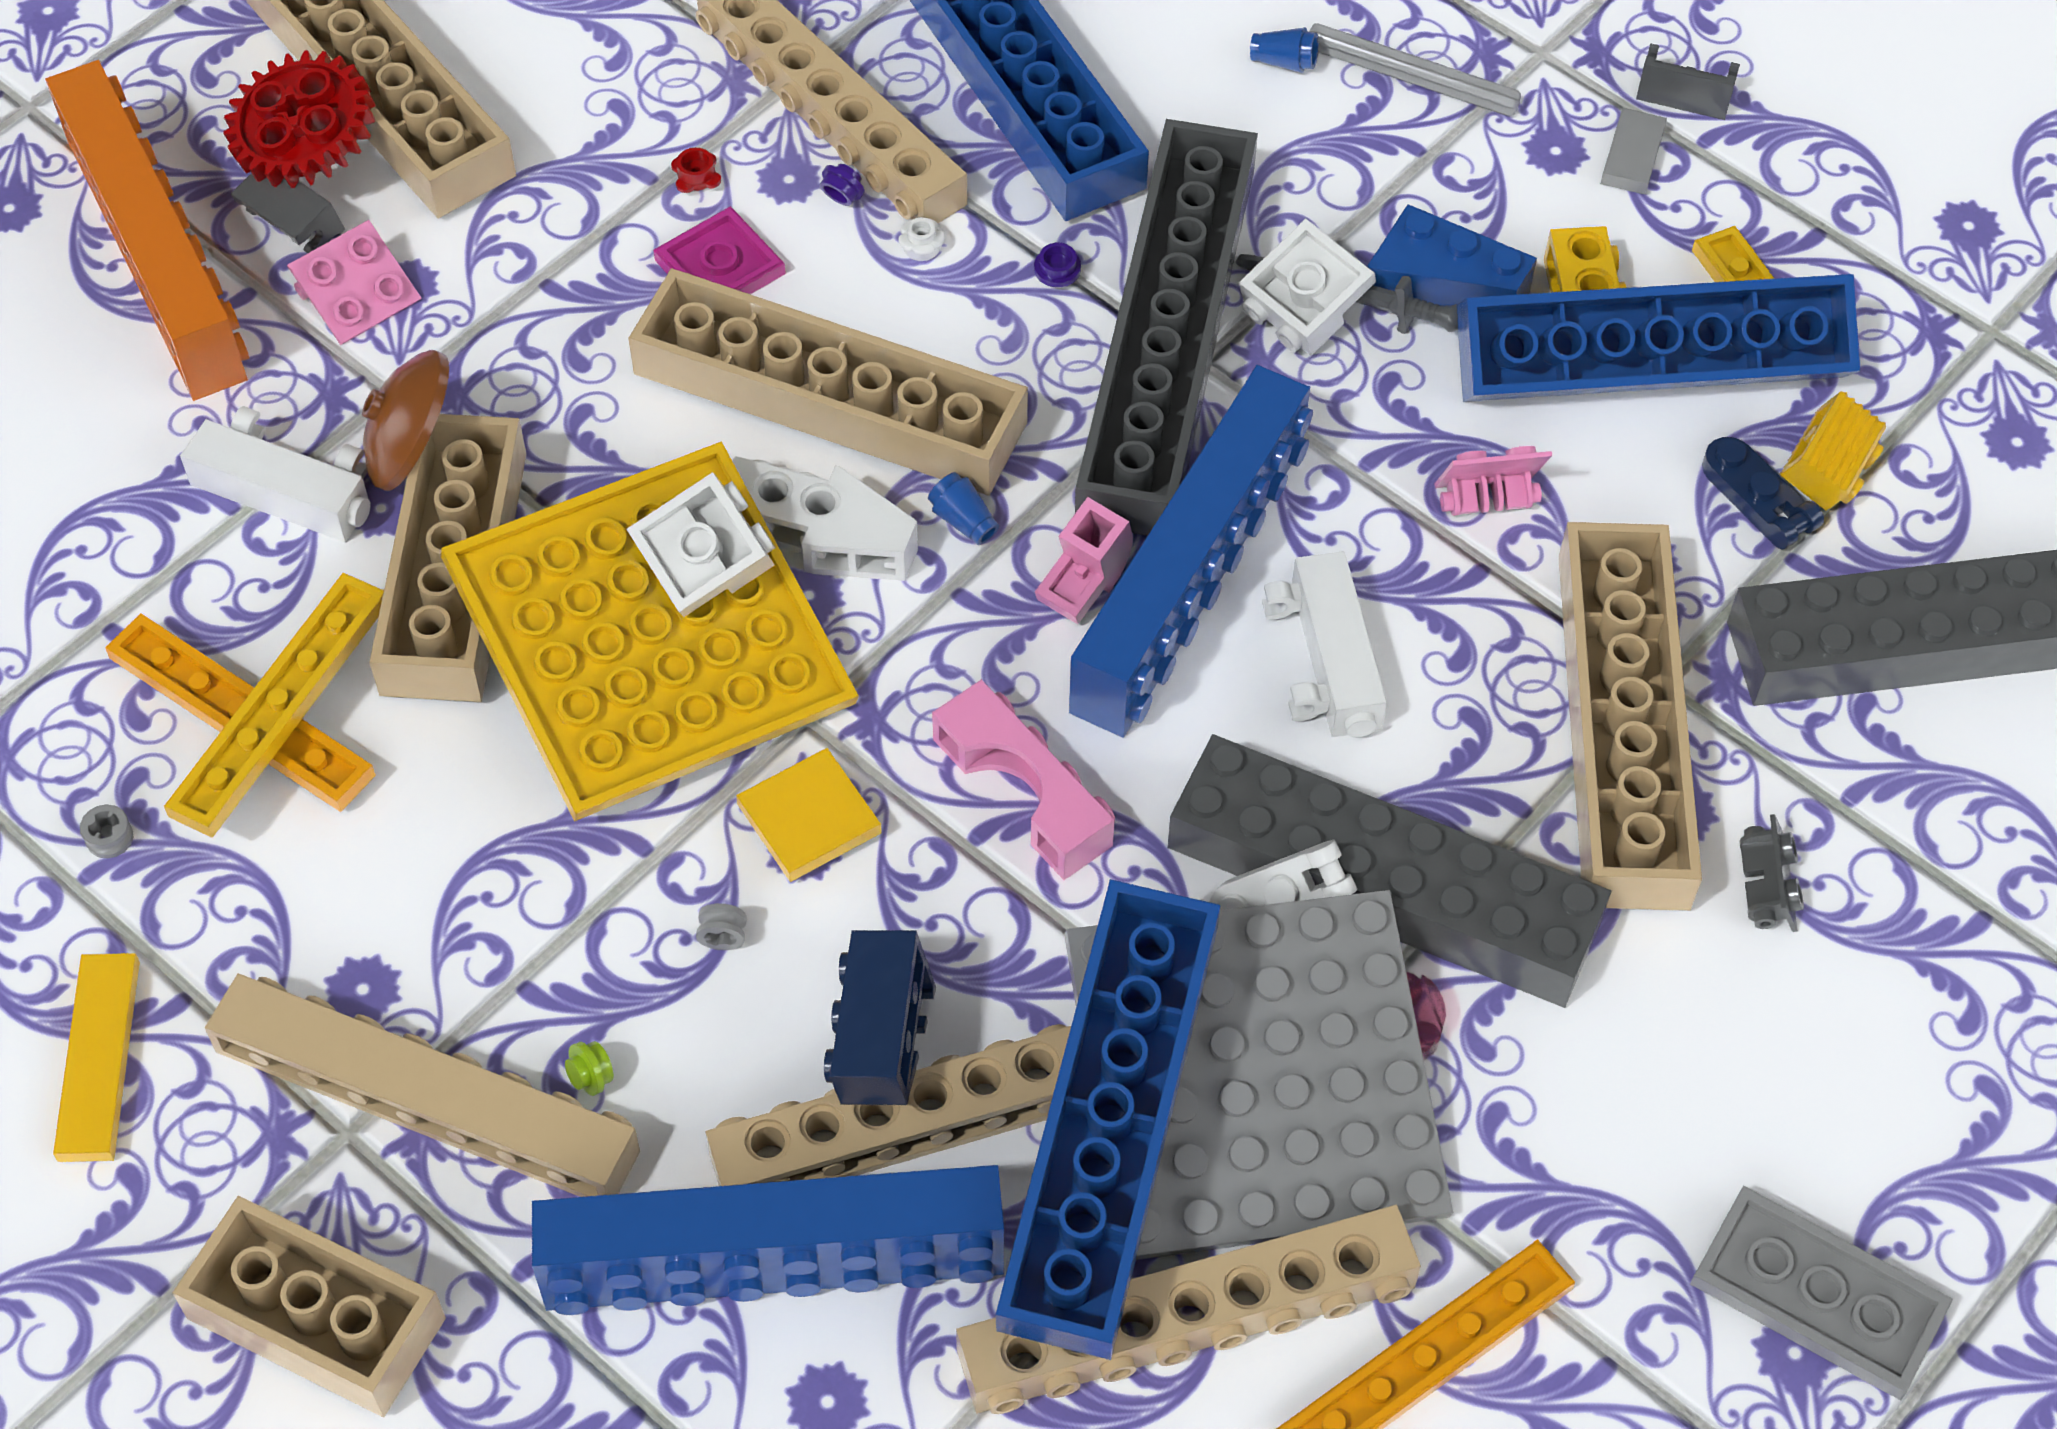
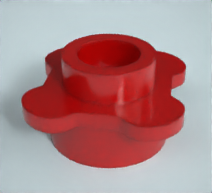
M698 147L682 151L671 162V168L678 176L676 181L677 190L682 193H690L693 190L699 191L705 188L714 189L718 187L721 183V175L715 171L716 156L706 149Z

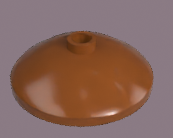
M428 350L408 360L389 375L379 391L373 389L364 403L362 416L367 418L363 435L366 468L373 485L384 491L395 489L408 476L424 451L438 420L449 380L448 358L439 351Z

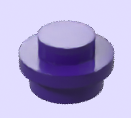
M841 163L838 166L827 165L822 171L823 180L819 186L835 202L844 206H850L854 200L861 199L865 193V189L860 183L862 180L861 176L848 165Z
M1060 242L1050 243L1043 247L1035 258L1034 273L1037 279L1047 286L1066 287L1079 278L1081 274V260L1071 246Z

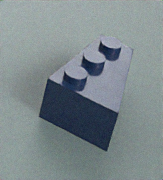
M851 930L848 952H842L839 958V980L841 985H843L841 1000H834L832 1005L831 1024L832 1030L836 1035L834 1049H827L825 1052L824 1077L827 1083L833 1084L841 1105H907L919 1060L918 1051H914L916 1034H925L928 1024L927 1016H919L923 999H934L936 985L917 930Z

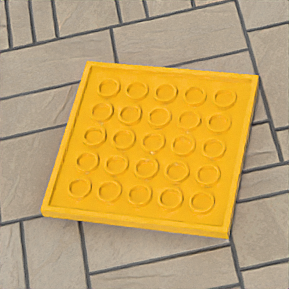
M722 441L441 548V558L574 822L856 704L859 697ZM713 472L724 486L732 481L749 506L741 512L750 527L759 522L776 547L767 553L775 565L735 592L731 593L726 589L683 617L635 544L627 528Z

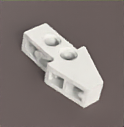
M734 456L732 461L778 547L802 553L804 572L820 575L906 581L918 551L917 520L840 466L835 465L829 480H826L809 472H795L772 466L763 460H749Z

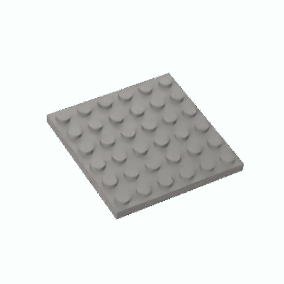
M1390 890L1220 910L1218 929L1136 1260L1258 1244L1396 1204L1404 1224L1449 1218L1454 1212ZM1098 925L1066 929L1064 935L1076 1006Z

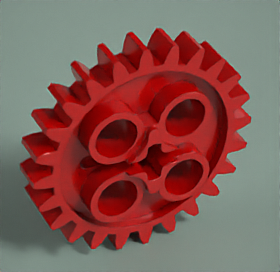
M304 50L300 61H294L292 56L287 53L285 54L284 65L278 67L270 60L267 62L269 72L265 75L257 71L251 72L255 80L252 86L239 84L238 87L244 96L243 98L229 100V104L234 112L224 115V120L229 128L224 130L223 134L229 142L227 146L243 171L246 174L251 172L258 182L267 177L271 185L277 187L285 178L289 186L295 188L299 178L305 177L310 186L314 185L316 173L322 171L326 177L331 178L332 165L337 163L345 168L349 166L344 156L348 152L360 154L362 151L356 142L357 139L365 140L371 137L365 125L375 123L376 121L371 112V109L376 106L370 95L372 91L364 77L359 74L355 65L347 66L340 55L331 61L327 52L322 51L314 60L309 51Z

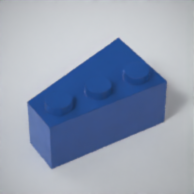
M1407 204L1367 267L1375 273L1376 283L1373 286L1395 291L1401 277L1409 276L1411 278L1414 299L1418 298L1421 301L1425 300L1445 306L1458 305L1464 299L1470 297L1530 294L1537 258Z

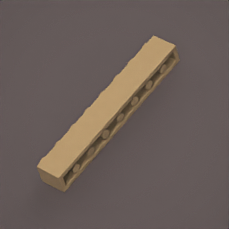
M237 973L204 1027L215 1052L579 1197L619 1194L640 1153L635 1128L626 1118L610 1111H604L602 1115L583 1108L580 1102L568 1094L556 1091L550 1095L532 1088L531 1084L519 1075L510 1072L498 1075L483 1069L481 1064L470 1056L462 1053H454L450 1056L434 1050L426 1040L409 1033L404 1034L403 1037L384 1030L377 1021L365 1015L357 1014L352 1018L339 1013L332 1005L319 997L309 995L303 999L288 993L281 984L267 977H259L255 980Z

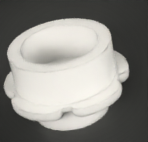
M919 217L909 220L900 229L902 235L899 236V244L905 254L916 261H927L934 258L945 241L944 231L939 229V224L929 218Z

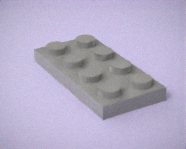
M1744 1185L1690 1283L1692 1286L1900 1401L1907 1393L1953 1301V1298Z

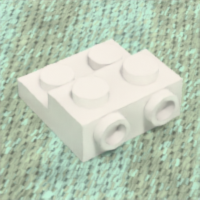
M1305 218L1239 282L1244 301L1242 308L1255 323L1262 325L1266 320L1278 329L1275 334L1288 350L1295 353L1299 348H1302L1311 356L1344 325L1343 314L1376 283L1373 271Z
M713 472L627 528L635 544L683 617L726 589L731 593L735 592L775 565L767 554L776 548L759 522L750 527L741 513L749 507L742 494L732 481L724 486Z

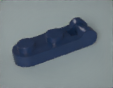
M1721 437L1713 440L1708 445L1702 462L1703 473L1707 479L1778 549H1786L1797 542L1798 536L1802 532L1812 533L1824 524V515L1819 506L1813 501H1805L1748 444L1734 437ZM1784 513L1787 517H1779L1778 515Z

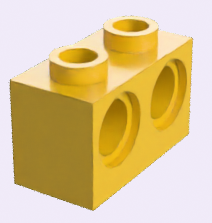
M1606 226L1550 229L1544 255V265L1550 293L1627 288L1625 282L1618 281L1619 251L1617 245H1610Z

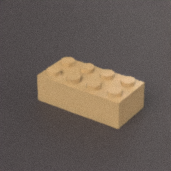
M239 1195L172 1292L188 1320L383 1418L446 1319L435 1291Z

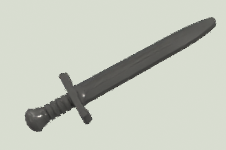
M1239 254L1235 263L1251 271L1265 257ZM1409 276L1401 277L1395 291L1372 286L1356 301L1360 304L1396 314L1399 321L1397 331L1405 334L1409 329L1413 317L1432 323L1436 322V324L1445 328L1447 332L1458 330L1457 304L1440 306L1425 300L1421 301L1418 298L1414 299L1411 278Z

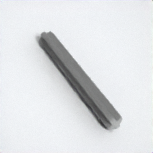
M1319 23L1313 24L1309 32H1316L1318 34L1319 53L1509 117L1515 114L1520 104L1521 93L1519 90Z

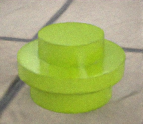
M580 1041L569 1047V1059L565 1060V1070L571 1084L577 1090L583 1089L591 1096L603 1092L605 1084L612 1082L614 1078L613 1067L604 1048L596 1041L588 1044Z

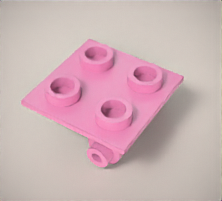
M370 220L361 223L287 265L297 280L294 283L296 292L302 300L309 298L340 346L422 299Z
M1519 446L1506 450V456L1487 457L1486 451H1469L1458 454L1456 456L1457 460L1452 461L1434 483L1435 488L1447 487V492L1440 493L1442 512L1451 511L1452 516L1477 513L1479 508L1481 513L1488 512L1489 492L1487 484H1491L1493 505L1496 511H1503L1504 499L1506 510L1532 508L1533 503L1541 502L1542 492L1540 484L1532 483L1531 479L1552 457V451L1536 452L1535 446Z

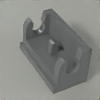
M1650 43L1636 100L1725 120L1740 64L1731 62L1727 77L1696 70V68L1689 66L1683 67L1656 60L1659 45Z
M251 173L231 193L234 201L244 205L247 212L260 216L289 236L297 245H301L316 231L314 238L307 242L303 248L306 253L324 245L336 234L340 235L345 230L331 202L300 181H298L295 188H291L284 178L277 187H273L267 177L258 182Z

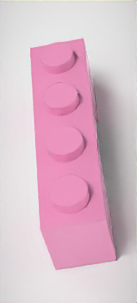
M981 679L932 712L933 740L964 774L984 770L1002 771L1020 778L1032 788L1040 803L1031 817V846L1063 880H1066L1113 847L1115 816L1110 806L1101 797H1093L1081 785L1078 773L1068 762H1059L1048 750L1044 737L1035 727L1029 726L1027 728L1015 715L1012 704L1001 692L994 693Z

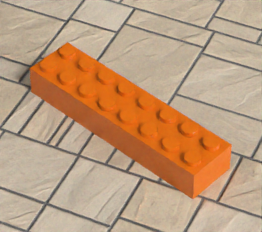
M98 59L45 78L67 142L192 400L201 399L248 381L242 361L250 359L239 331L233 333V330L240 328L234 309L229 300L224 302L222 298L218 299L217 296L222 295L223 291L217 275L212 267L207 268L206 265H201L202 262L207 260L196 234L190 235V233H185L184 230L190 228L186 214L179 201H169L168 198L174 196L169 180L163 169H153L152 166L158 164L155 153L147 137L138 139L136 135L142 133L132 106L123 108L121 103L126 102V97L117 76L107 77Z

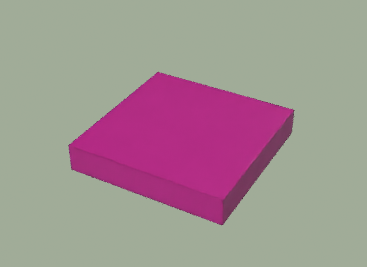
M731 206L653 250L655 261L667 274L673 268L748 294L754 293L786 274L785 263Z

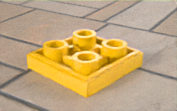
M828 748L736 795L737 805L790 882L882 833L881 823Z

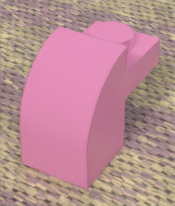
M1089 497L1086 498L1058 536L1064 553L1035 590L1038 601L1076 624L1080 623L1103 590L1110 593L1127 563L1133 543V534L1129 521Z

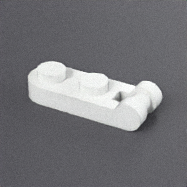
M1329 840L1228 879L1214 891L1209 902L1221 905L1220 910L1351 895L1357 891V887L1351 874H1344L1338 860L1342 854L1336 841ZM1318 868L1324 883L1315 886L1308 869Z

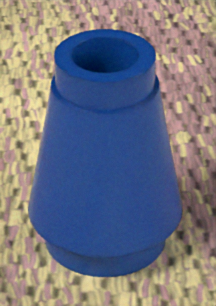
M1306 27L1263 32L1262 34L1253 33L1250 42V58L1252 61H1260L1261 63L1303 73L1305 69H1314L1316 66L1319 47L1318 34L1316 32H1308Z
M957 472L950 473L942 478L928 495V500L933 505L932 512L973 540L978 546L990 540L1000 527L968 477L961 478Z

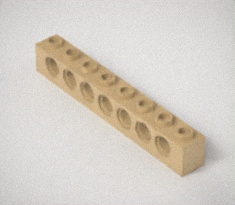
M697 0L698 11H696V19L702 30L708 35L713 34L725 46L728 54L734 60L742 61L752 71L755 79L762 86H768L780 97L787 110L792 113L796 112L802 117L816 137L819 139L824 138L832 145L845 164L853 165L862 173L874 191L882 192L892 201L904 219L912 220L923 217L940 223L967 205V173L778 0Z
M1062 1024L1052 1025L1044 1028L1033 1037L1015 1042L1009 1039L996 1041L988 1045L981 1052L963 1057L959 1055L941 1057L934 1061L931 1066L916 1070L907 1105H841L835 1089H832L824 1097L804 1103L798 1101L784 1102L775 1106L769 1113L752 1118L732 1117L720 1122L716 1128L705 1131L709 1155L718 1185L729 1186L858 1176L1046 1121L1071 1026L1066 1027ZM1031 1069H1043L1050 1075L1043 1079H1032L1026 1076L1025 1073ZM979 1084H989L997 1090L991 1094L981 1095L971 1089ZM928 1099H935L944 1104L936 1110H924L918 1106L922 1101ZM872 1115H884L890 1119L881 1126H871L864 1122ZM821 1130H829L836 1134L833 1139L826 1142H818L810 1138L814 1133ZM765 1146H777L782 1149L778 1155L771 1158L760 1157L756 1154Z
M1396 1204L1131 1279L1111 1360L1084 1353H1076L1068 1349L997 1332L996 1318L956 1328L957 1353L976 1414L988 1410L992 1414H1004L1018 1409L1024 1404V1400L1044 1394H1047L1049 1398L1064 1397L1077 1391L1081 1386L1080 1384L1103 1378L1105 1382L1123 1380L1134 1374L1136 1368L1156 1362L1160 1366L1175 1365L1187 1360L1194 1351L1214 1346L1215 1350L1231 1349L1245 1342L1247 1336L1268 1330L1272 1335L1287 1333L1299 1327L1303 1320L1324 1315L1326 1319L1339 1318L1351 1313L1358 1304L1378 1299L1379 1303L1383 1304L1398 1301L1406 1297L1411 1292V1289L1415 1288L1421 1265ZM1346 1260H1356L1361 1262L1368 1271L1362 1274H1352L1343 1269L1340 1263ZM1293 1275H1301L1308 1278L1314 1286L1309 1289L1299 1290L1290 1286L1286 1279ZM1245 1290L1255 1294L1259 1301L1253 1305H1241L1231 1295L1237 1291ZM1184 1306H1193L1200 1309L1205 1316L1197 1321H1187L1182 1319L1176 1311ZM1136 1321L1146 1325L1150 1331L1144 1336L1132 1337L1125 1334L1121 1330V1326L1128 1322ZM1018 1353H1029L1035 1356L1039 1362L1029 1369H1019L1013 1366L1009 1360Z

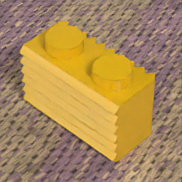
M1840 391L1815 412L1814 417L1803 433L1804 435L1799 439V443L1795 446L1794 451L1791 453L1792 455L1779 474L1825 511L1839 501L1847 504L1858 494L1864 484V480L1859 477L1861 471L1868 469L1878 459L1884 449L1878 441L1886 429V422L1879 421L1878 416L1871 415L1870 410H1865L1862 404H1857L1855 398H1850L1847 392Z

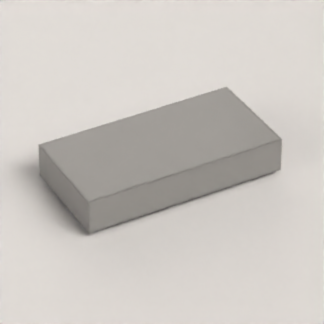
M1622 107L1600 184L1646 195L1667 118Z

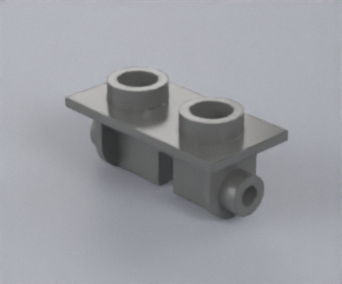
M1771 814L1770 830H1765L1761 826H1751L1744 830V836L1739 840L1745 877L1764 874V879L1745 882L1748 918L1754 921V925L1758 929L1772 928L1776 925V920L1787 919L1792 932H1797L1795 911L1804 910V902L1798 878L1791 879L1789 864L1798 863L1796 844L1792 832L1783 833L1776 815Z

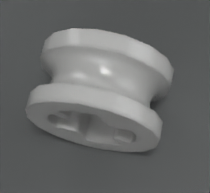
M109 804L99 805L89 810L82 817L80 834L93 855L99 858H113L121 855L131 846L134 838L133 829L126 814L119 807ZM105 825H112L113 835L102 838L101 828Z
M719 903L709 904L700 909L698 920L701 925L696 931V938L700 944L716 950H732L743 945L745 933L742 929L746 926L747 915L742 909L733 905Z

